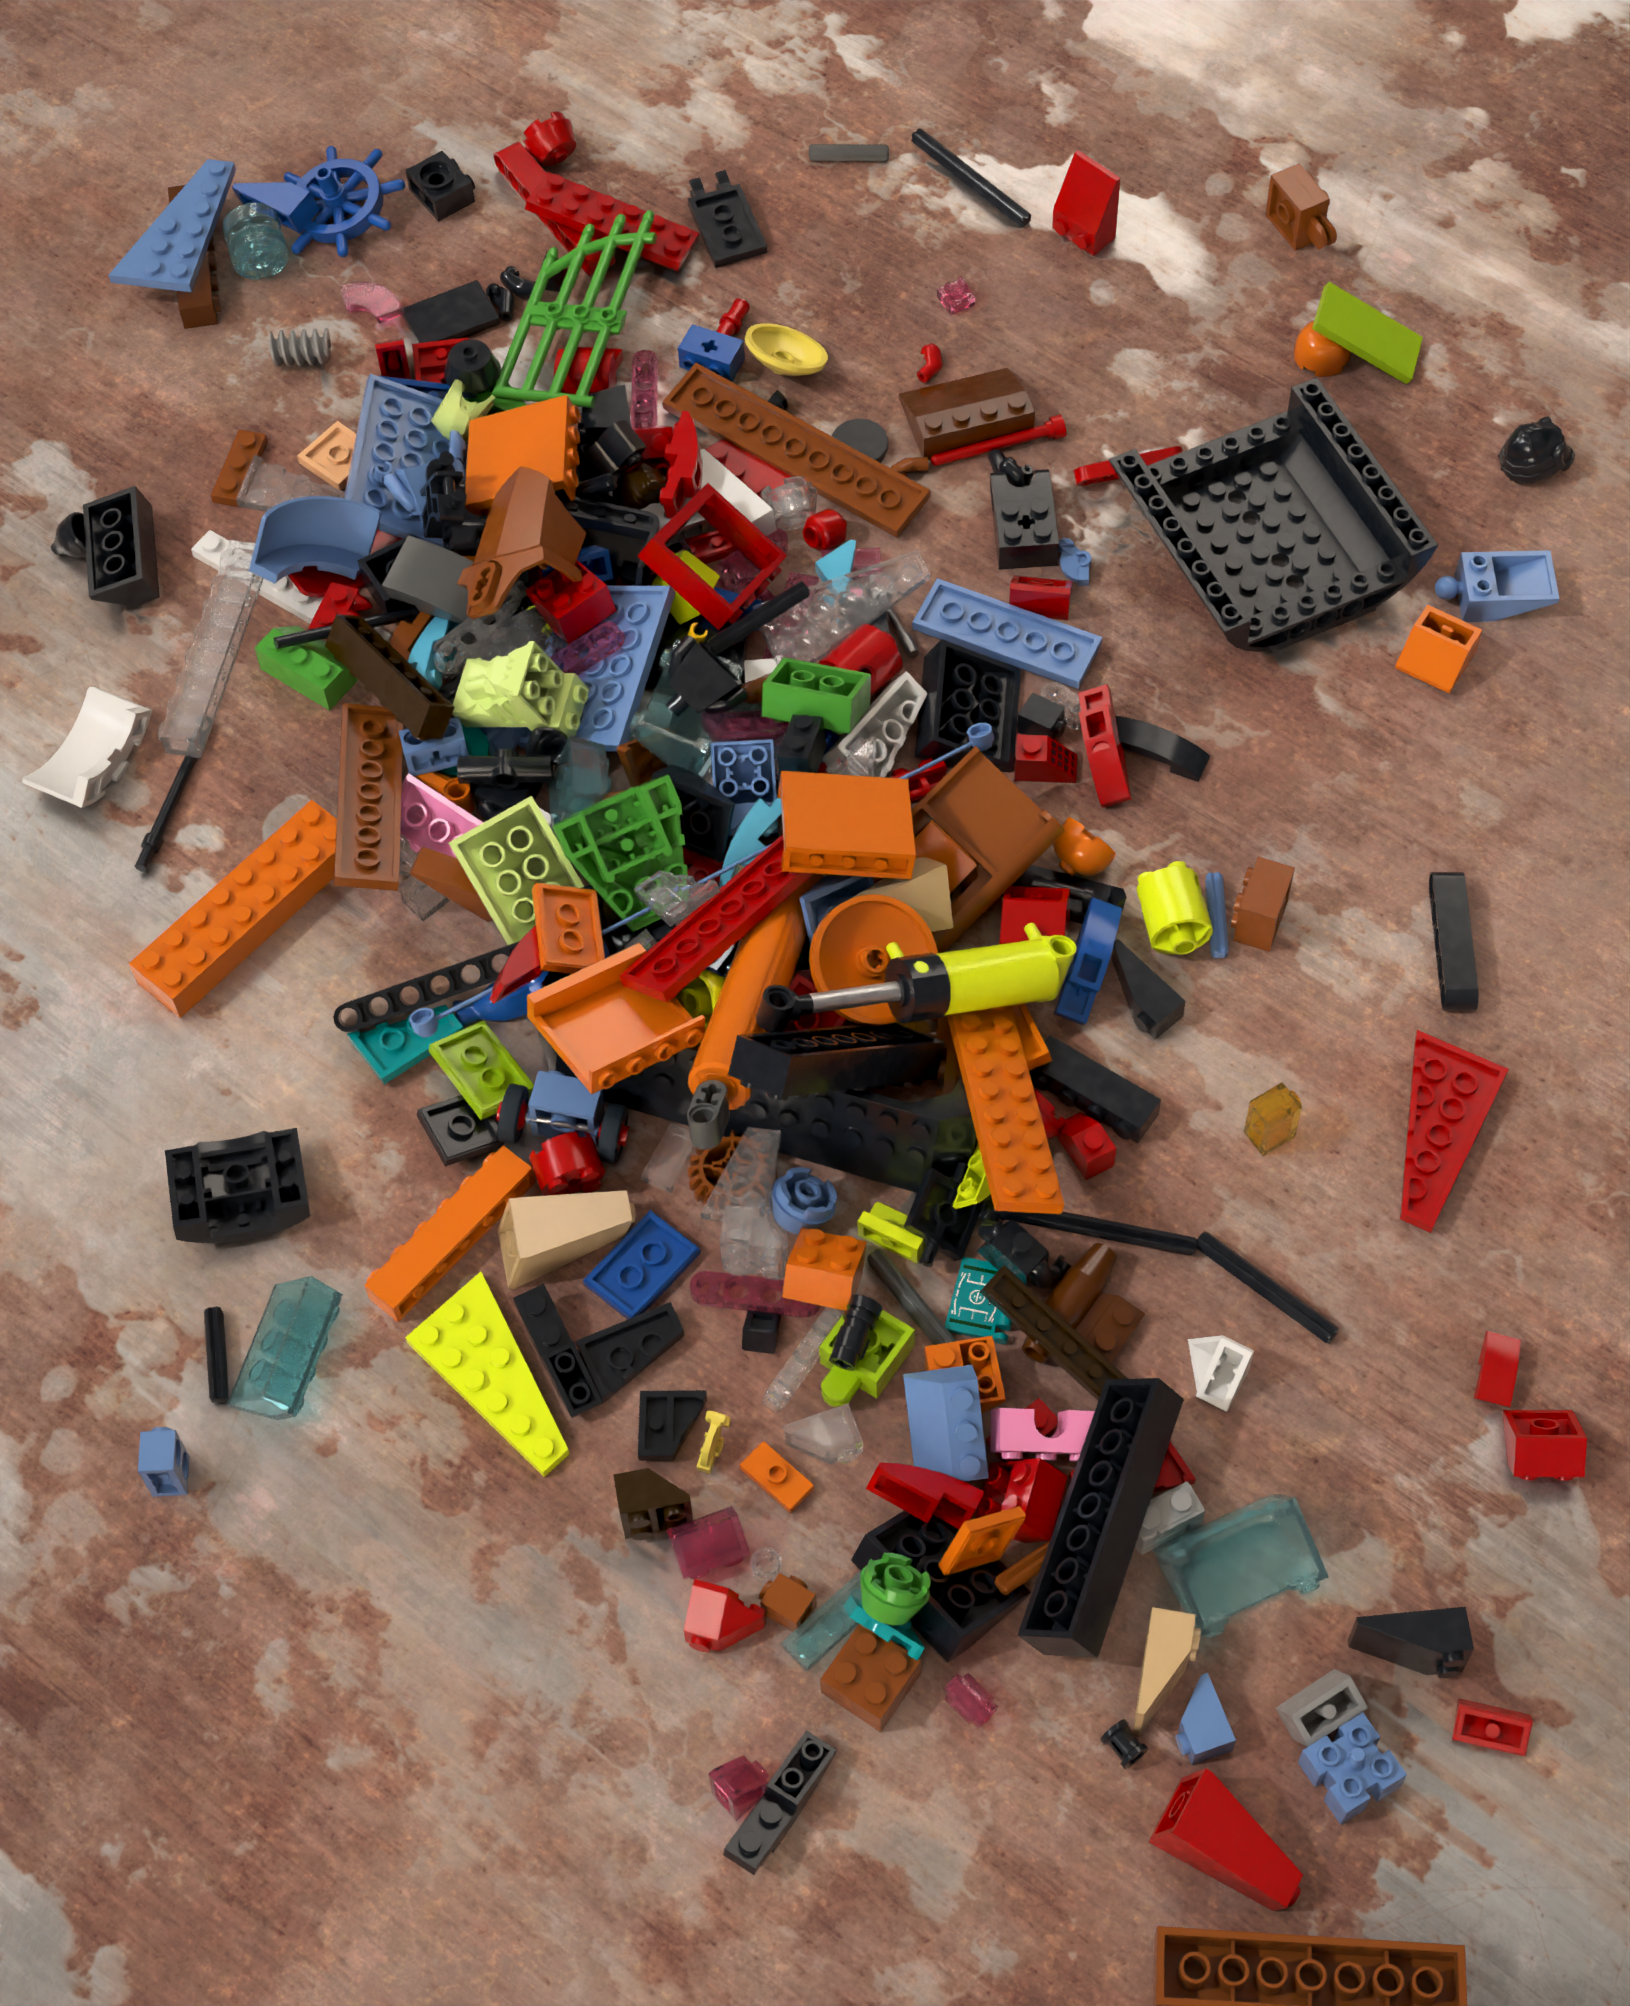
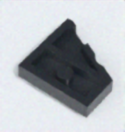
M706 1390L640 1391L639 1461H673L707 1401Z

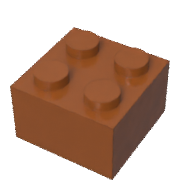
M1258 856L1254 868H1247L1243 880L1244 887L1242 893H1238L1233 908L1235 912L1230 927L1235 928L1233 941L1270 952L1289 900L1295 867Z
M858 1624L821 1677V1693L879 1732H882L921 1675V1660H915L907 1655L908 1651L892 1641H885L871 1630Z

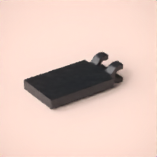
M726 170L715 173L718 182L716 183L717 190L709 193L705 192L700 177L689 180L692 190L690 191L691 198H688V207L715 268L767 253V244L740 184L731 185Z

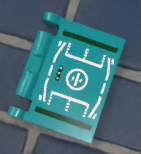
M968 1257L962 1258L945 1327L950 1333L974 1338L993 1335L994 1342L1005 1345L1008 1342L1009 1336L1001 1332L995 1333L996 1328L1009 1331L1012 1321L980 1293V1290L998 1272L988 1261Z

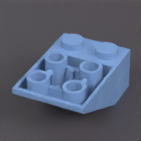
M773 739L711 743L713 786L735 803L728 839L733 838L738 826L760 797L769 806L777 798ZM778 826L768 837H779Z

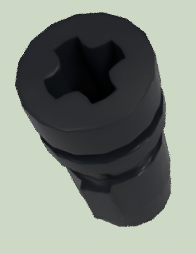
M858 1294L850 1296L847 1310L843 1314L845 1321L840 1327L829 1358L832 1364L839 1368L853 1371L858 1361L864 1358L870 1343L868 1335L870 1331L875 1330L876 1321L879 1320L883 1307L877 1301Z

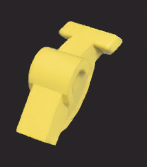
M710 1410L706 1412L705 1417L706 1422L710 1423V1428L708 1432H705V1442L703 1447H701V1454L696 1466L698 1471L711 1474L716 1457L720 1456L724 1445V1437H721L722 1427L729 1428L731 1422L729 1416Z

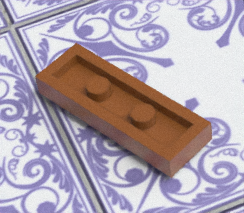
M238 430L211 493L213 503L241 507L268 443L266 434Z

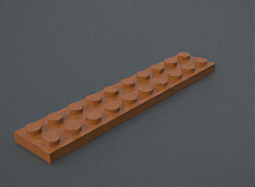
M698 363L691 367L662 401L663 409L679 418L682 411H688L695 427L719 440L723 439L796 478V482L896 538H898L931 497L928 488Z

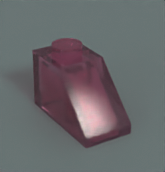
M744 1755L716 1767L708 1773L712 1795L735 1821L758 1803L765 1793L766 1785L768 1784L766 1780L769 1778L768 1773L758 1761L755 1760L751 1763Z

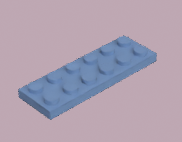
M938 578L912 622L913 630L946 640L1079 689L1102 645L1101 636Z

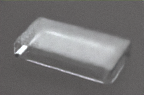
M670 1122L641 1175L643 1182L672 1193L691 1155L696 1149L691 1143L688 1129Z

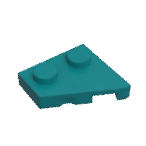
M852 1595L849 1596L844 1609L851 1619L871 1630L885 1641L890 1642L892 1640L904 1646L908 1651L907 1655L918 1661L925 1647L911 1628L912 1622L910 1620L903 1625L881 1623L865 1612L860 1599Z

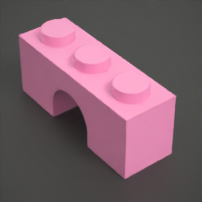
M998 1408L991 1410V1453H1002V1459L1022 1460L1023 1453L1035 1454V1458H1041L1044 1461L1057 1460V1454L1069 1455V1461L1078 1462L1095 1411L1066 1410L1058 1412L1057 1429L1048 1438L1040 1434L1036 1429L1034 1409Z

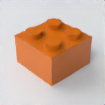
M801 1228L786 1263L782 1297L843 1311L847 1310L850 1296L856 1293L863 1275L867 1241L858 1240L852 1236L829 1234L819 1229Z

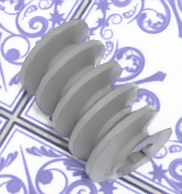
M325 328L323 337L319 336L317 329H313L312 337H308L306 330L302 329L300 338H297L294 330L290 331L289 338H286L283 330H280L278 338L275 339L271 331L270 353L276 367L281 366L283 359L287 366H292L294 359L298 366L304 365L305 359H307L309 365H315L317 358L321 365H325L328 357L330 359L331 340L328 328Z

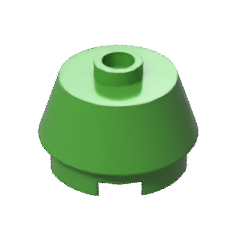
M883 1553L882 1559L874 1561L870 1559L868 1565L860 1573L861 1605L863 1609L873 1619L884 1624L903 1625L907 1623L929 1600L931 1580L928 1573L925 1571L921 1574L910 1566L912 1559L900 1554Z

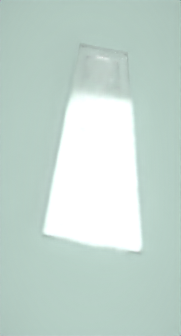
M254 455L236 501L238 507L267 512L275 505L291 499L308 496L344 498L345 492L324 483L319 485L311 482L310 477L303 474L299 476L287 472L286 467L276 463L274 466L265 463L263 458Z

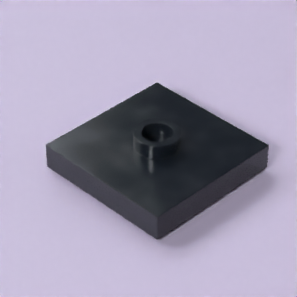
M462 1095L420 1108L417 1111V1118L445 1167L505 1145V1142L498 1139V1126L493 1117L490 1116L480 1120Z

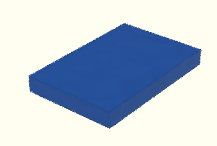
M649 1210L584 1278L583 1283L584 1286L628 1320L645 1313L701 1254L698 1246Z

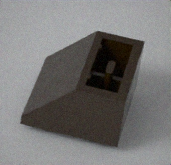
M646 1468L613 1475L625 1539L645 1540L651 1538L655 1533L666 1531L669 1534H678L686 1531L688 1527L694 1526L689 1494L651 1469Z

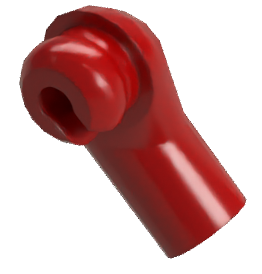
M933 343L925 345L921 349V354L925 355L923 359L926 360V364L917 372V377L923 383H927L943 366L941 349Z

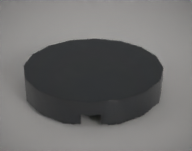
M868 419L846 421L839 425L832 434V437L880 463L885 458L888 450V438L885 430L878 423Z

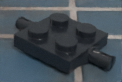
M964 1162L957 1163L953 1177H947L934 1168L926 1170L903 1228L923 1238L925 1248L919 1262L923 1263L926 1267L933 1266L938 1251L954 1261L962 1259L980 1215V1207L983 1200L980 1203L959 1209L952 1207L957 1196V1189L963 1181L968 1168Z

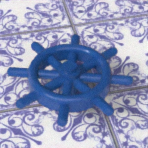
M328 146L326 149L327 162L312 168L303 177H299L291 172L284 174L285 182H291L299 187L305 186L314 193L315 197L321 199L315 201L320 208L318 211L320 213L304 227L300 237L291 246L294 254H300L309 242L314 240L321 243H336L338 255L344 258L349 253L347 241L361 235L372 225L384 231L391 229V222L379 216L383 207L384 195L403 190L405 182L402 179H397L380 184L375 172L372 170L383 156L380 149H374L363 162L354 159H338L336 148ZM340 178H349L344 185L340 182ZM361 181L368 184L367 188L355 190ZM366 200L363 207L354 204L355 202ZM349 213L354 215L351 218L345 220V217H347ZM331 217L334 218V224L325 225ZM269 218V220H270L272 223H278V222H276V221H274V220H272V219Z

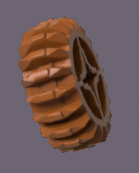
M732 1130L729 1137H724L723 1135L721 1142L716 1147L705 1150L696 1148L697 1155H691V1167L687 1169L688 1178H690L689 1188L695 1191L694 1197L697 1202L703 1201V1207L706 1211L715 1206V1213L718 1216L723 1210H728V1215L731 1218L735 1214L734 1210H740L745 1216L747 1214V1207L751 1206L753 1209L758 1210L760 1207L759 1200L767 1202L769 1199V1192L773 1190L775 1183L773 1180L777 1178L776 1161L770 1155L768 1145L761 1146L759 1137L750 1141L747 1131L741 1137H737L736 1132ZM738 1156L747 1158L750 1161H743ZM732 1165H734L736 1174H733V1181L730 1182L729 1173L732 1172ZM710 1182H713L714 1185L724 1187L726 1191L714 1187Z

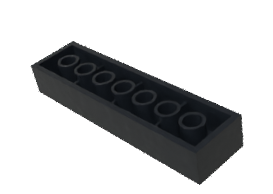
M896 1022L884 1026L860 1024L737 1035L728 1075L741 1080L740 1084L744 1087L751 1089L761 1088L768 1091L767 1096L777 1100H787L788 1096L807 1098L808 1094L826 1096L831 1091L847 1093L848 1089L866 1091L867 1087L885 1089L886 1085L903 1087L904 1083L908 1082L922 1084L923 1081L937 1079L946 1042Z
M1160 1378L1106 1379L1017 1635L1043 1655L1098 1658L1184 1401V1398Z

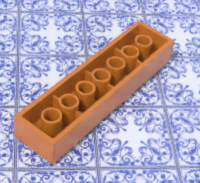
M311 799L129 963L136 982L179 1018L185 1015L334 879L337 819Z

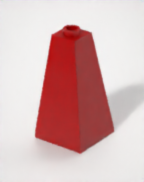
M1205 1768L1181 1778L1148 1842L1272 1911L1291 1907L1301 1892V1887L1298 1885L1303 1874L1212 1771Z

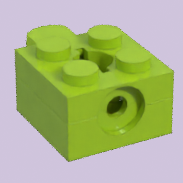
M882 1310L879 1320L876 1321L875 1330L870 1331L868 1335L870 1343L864 1358L858 1361L855 1370L849 1371L839 1368L829 1361L833 1344L840 1327L845 1321L842 1315L819 1346L820 1364L830 1369L821 1382V1393L824 1401L830 1406L842 1408L850 1402L859 1388L877 1399L915 1347V1329Z

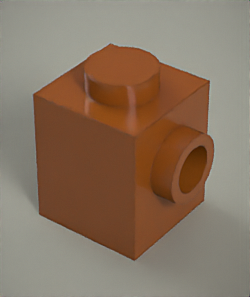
M779 1573L774 1582L771 1580L767 1581L759 1594V1599H761V1608L765 1609L768 1618L798 1635L817 1606L816 1594L809 1591L807 1584L798 1577L790 1575L788 1578Z

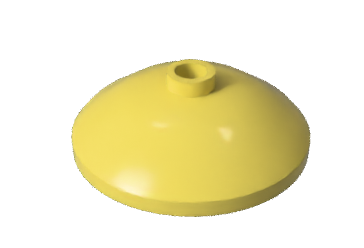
M762 323L749 327L745 335V343L751 354L776 374L789 376L810 375L821 371L826 366L828 355L825 349L816 340L798 330L777 324Z

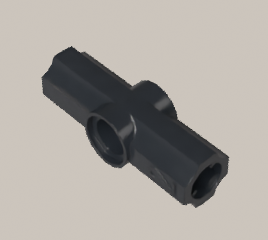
M504 748L495 751L493 756H459L457 760L459 784L491 783L500 790H511L516 788L518 783H552L554 776L552 755H519L515 750Z

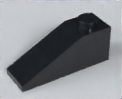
M1117 939L1114 942L1111 959L1132 1018L1142 1032H1148L1154 1039H1157L1183 1017L1186 1001Z

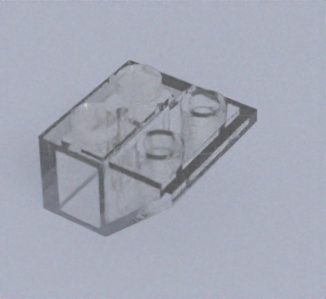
M725 1205L719 1240L723 1271H728L737 1276H744L748 1273L757 1274L771 1280H778L781 1277L785 1278L786 1263L789 1258L787 1241L760 1209Z

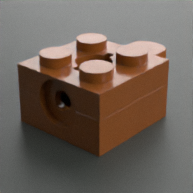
M1298 163L1272 174L1265 215L1294 251L1312 243L1320 250L1326 247V245L1334 244L1337 240L1336 229L1327 219L1328 206L1330 204L1329 196L1314 181L1311 173L1307 172Z

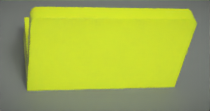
M880 1202L874 1204L870 1213L863 1211L857 1221L859 1237L916 1264L919 1262L925 1248L923 1238L903 1228L908 1215Z

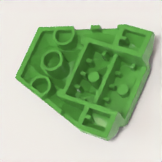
M669 775L631 787L570 815L571 817L552 826L565 857L576 867L621 920L689 886L687 865L684 864L682 846L685 845L684 834H681L680 824L682 805ZM689 891L626 923V926L634 932L690 906Z

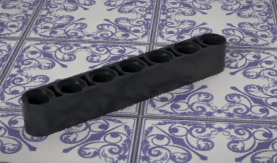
M519 941L345 1002L335 1010L333 1016L334 1023L341 1031L352 1032L494 982L500 971L494 968L493 958L498 954H504L509 957ZM475 965L479 969L480 978L478 981L471 983L464 979L462 972L465 966ZM440 975L446 977L450 984L449 990L445 993L436 992L432 987L434 977ZM405 987H414L419 992V999L415 1004H408L403 1000L402 990ZM381 997L387 1001L388 1011L386 1014L379 1015L372 1010L371 1004L374 998ZM345 1008H351L356 1011L358 1020L355 1025L350 1026L343 1023L341 1013Z

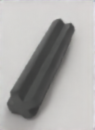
M811 144L809 146V159L811 161H888L889 147L886 144Z

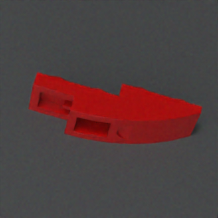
M682 411L679 421L674 424L671 443H668L665 448V459L669 461L670 468L668 470V481L665 488L661 489L659 499L660 504L664 506L666 517L671 519L682 509L686 497L693 498L700 491L703 476L702 452L694 422L688 411Z
M1106 684L1079 692L1080 724L1100 805L1104 808L1132 800L1124 750L1119 742L1111 690Z

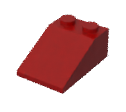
M1077 150L1073 155L1053 208L1052 229L1075 243L1080 249L1095 256L1116 238L1121 178Z

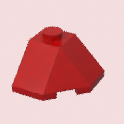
M694 1578L683 1630L685 1641L689 1643L690 1647L701 1652H710V1649L720 1652L764 1629L766 1625L765 1609L756 1604H750V1608H748L742 1600L738 1599L739 1594L730 1588Z

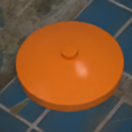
M877 894L861 895L839 904L821 920L811 941L809 954L810 971L817 991L824 992L885 983L886 968L891 960L886 950L887 945L891 942L898 943L904 956L931 952L936 954L938 951L930 928L913 908L889 896ZM888 1003L833 1010L841 1017L861 1025L884 1026L898 1022L891 1013Z

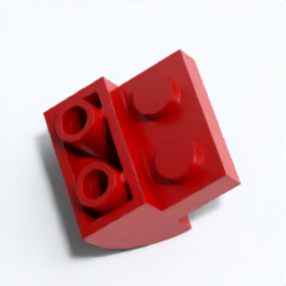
M593 347L577 348L561 393L576 395ZM605 348L589 394L615 387L617 383L616 371L623 361L622 349ZM558 349L554 363V376L565 349Z

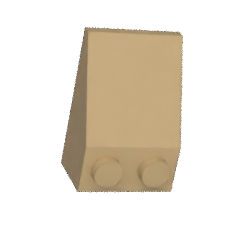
M1152 1607L1147 1629L1133 1735L1140 1736L1185 1674L1188 1660L1195 1662L1201 1628L1194 1627L1195 1614Z

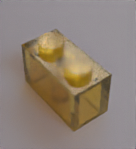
M1281 1082L1249 1102L1243 1132L1262 1156L1295 1138L1302 1110L1300 1098L1293 1090L1289 1091Z

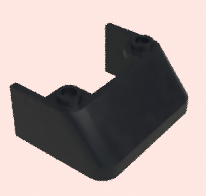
M555 493L567 511L586 532L581 548L597 545L608 549L611 565L621 567L620 578L624 583L630 586H647L651 568L638 555L659 532V518L648 511L576 496L575 500L570 501L567 494ZM534 567L523 572V583L528 584Z

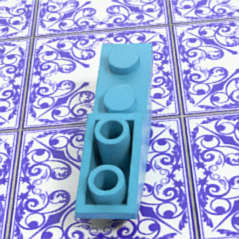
M435 616L416 641L408 662L439 691L442 686L444 669H446L447 664L457 661L459 649L462 645L445 658L441 659L433 651L435 642L460 623Z
M760 797L738 826L730 842L722 869L766 847L758 838L761 835L767 838L779 825L775 820L782 813L781 798L777 797L769 806ZM755 858L721 874L719 889Z

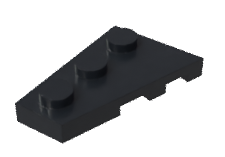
M671 1302L577 1340L576 1344L603 1403L684 1337V1330Z

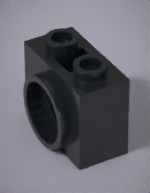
M443 151L406 169L409 190L438 222L475 202L473 193L475 184L468 174L465 175L460 170L457 162L453 158L450 159Z

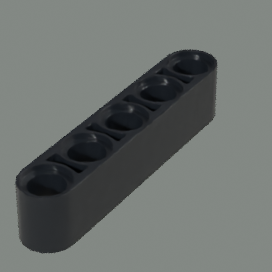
M1431 872L1429 876V897L1441 1006L1444 1011L1477 1010L1479 994L1464 872Z

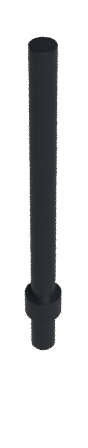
M410 604L406 609L369 616L363 619L373 628L398 623L401 620L414 622L420 611L415 605ZM332 625L274 637L275 648L281 649L326 639L329 636Z
M207 717L202 718L150 833H146L141 843L143 849L135 864V868L141 872L147 871L153 855L158 853L163 843L162 835L213 726V721Z

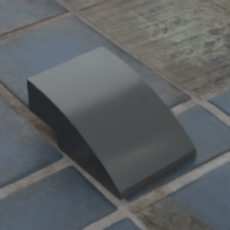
M408 535L382 587L390 598L413 604L420 612L461 624L469 618L466 613L468 590L459 586L457 582L463 569L474 562L443 547Z

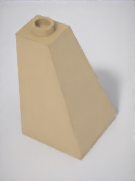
M926 857L915 859L911 879L884 878L854 896L868 894L889 896L913 908L923 918L931 932L953 928L947 865Z
M627 1190L509 1198L498 1228L508 1289H516L626 1236L636 1216L634 1204L629 1203Z

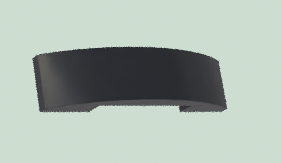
M1115 716L1119 742L1123 749L1171 765L1170 772L1196 782L1200 781L1210 759V755L1203 749L1164 728L1132 718Z

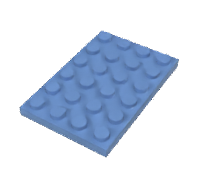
M370 373L366 381L344 499L357 501L380 510L382 515L377 530L400 538L410 535L444 548L443 538L424 537L422 514L413 515L411 511H407L390 493L384 483H380L374 478L375 466L381 472H386L384 469V462L386 461L392 464V474H395V470L429 463L439 458L442 452H449L450 441L443 437L431 422L443 399ZM466 459V461H465V464L463 465L464 468H465V471H466V467H467V459Z
M607 586L617 610L569 645L555 632L552 633L546 654L564 673H575L589 688L588 699L583 708L580 726L576 732L574 742H568L570 750L617 751L616 748L619 745L628 742L676 593L671 586ZM524 727L517 743L521 748H526L532 733L528 727Z

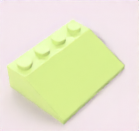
M532 796L448 843L507 945L520 941L536 925L532 888L535 883L575 888L584 887L572 864L565 857L557 838Z

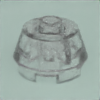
M805 477L783 479L784 485L773 490L770 485L763 489L760 496L763 501L773 508L776 529H799L804 526L809 516L816 514L817 489L812 486L811 481L807 483Z

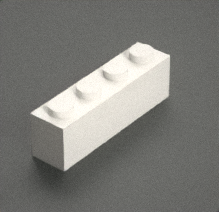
M702 449L703 476L700 490L709 483L764 535L768 536L776 531L773 508L710 453Z

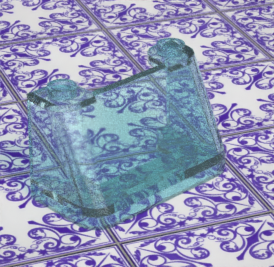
M676 639L672 649L666 648L661 657L659 665L664 667L647 707L641 713L635 712L629 729L634 730L633 738L667 766L674 764L699 775L711 751V743L715 742L728 711L712 715L703 711L698 714L689 706L680 717H677L666 706V703L677 693L668 683L671 678L668 670L672 651L681 642ZM717 656L740 680L744 666Z
M1282 1494L1263 1497L1153 1549L1157 1562L1185 1613L1196 1615L1194 1627L1201 1628L1200 1636L1204 1635L1205 1638H1211L1225 1631L1224 1625L1229 1622V1616L1287 1589H1299L1300 1594L1311 1592L1320 1587L1319 1581L1329 1577L1296 1497Z

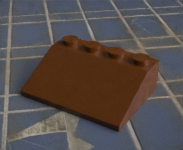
M1008 368L899 394V400L921 456L928 457V460H931V457L938 453L1034 428L1035 411L1029 396Z

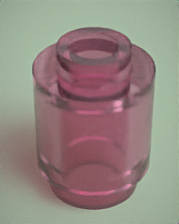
M969 1673L963 1677L960 1674L955 1675L944 1688L947 1692L944 1700L969 1725L973 1723L977 1728L982 1727L998 1709V1706L993 1702L994 1697Z

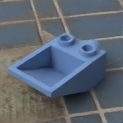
M1551 550L1461 552L1454 573L1455 578L1443 576L1435 584V593L1441 599L1449 600L1458 594L1461 618L1465 622L1497 621L1559 602Z

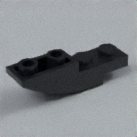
M542 1284L514 1297L513 1302L524 1322L529 1338L570 1417H576L603 1404L545 1285Z
M806 1730L766 1785L763 1796L724 1848L723 1855L755 1875L770 1852H775L796 1821L836 1755L837 1749Z

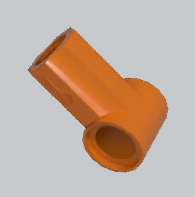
M437 771L416 776L417 779L470 814L474 811L475 804L469 784H459L458 778L451 779Z

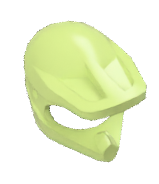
M455 379L432 417L431 422L442 436L449 441L450 432L456 430L466 443L469 438L470 420L486 416L493 406L496 397L492 394L483 402H468L462 395L465 388L463 382Z

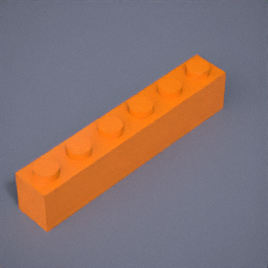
M504 1145L496 1153H490L485 1158L482 1167L474 1175L467 1176L461 1183L459 1190L451 1198L443 1200L438 1206L436 1213L428 1221L420 1223L415 1229L413 1236L404 1245L402 1244L395 1248L390 1259L381 1268L375 1269L369 1275L364 1285L369 1299L395 1321L399 1322L498 1222L504 1214L509 1198L522 1197L536 1183L532 1167Z

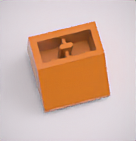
M1427 604L1409 634L1395 669L1450 694L1477 652L1482 629Z
M993 1335L925 1346L924 1364L926 1371L973 1365L978 1379L981 1414L1006 1401Z

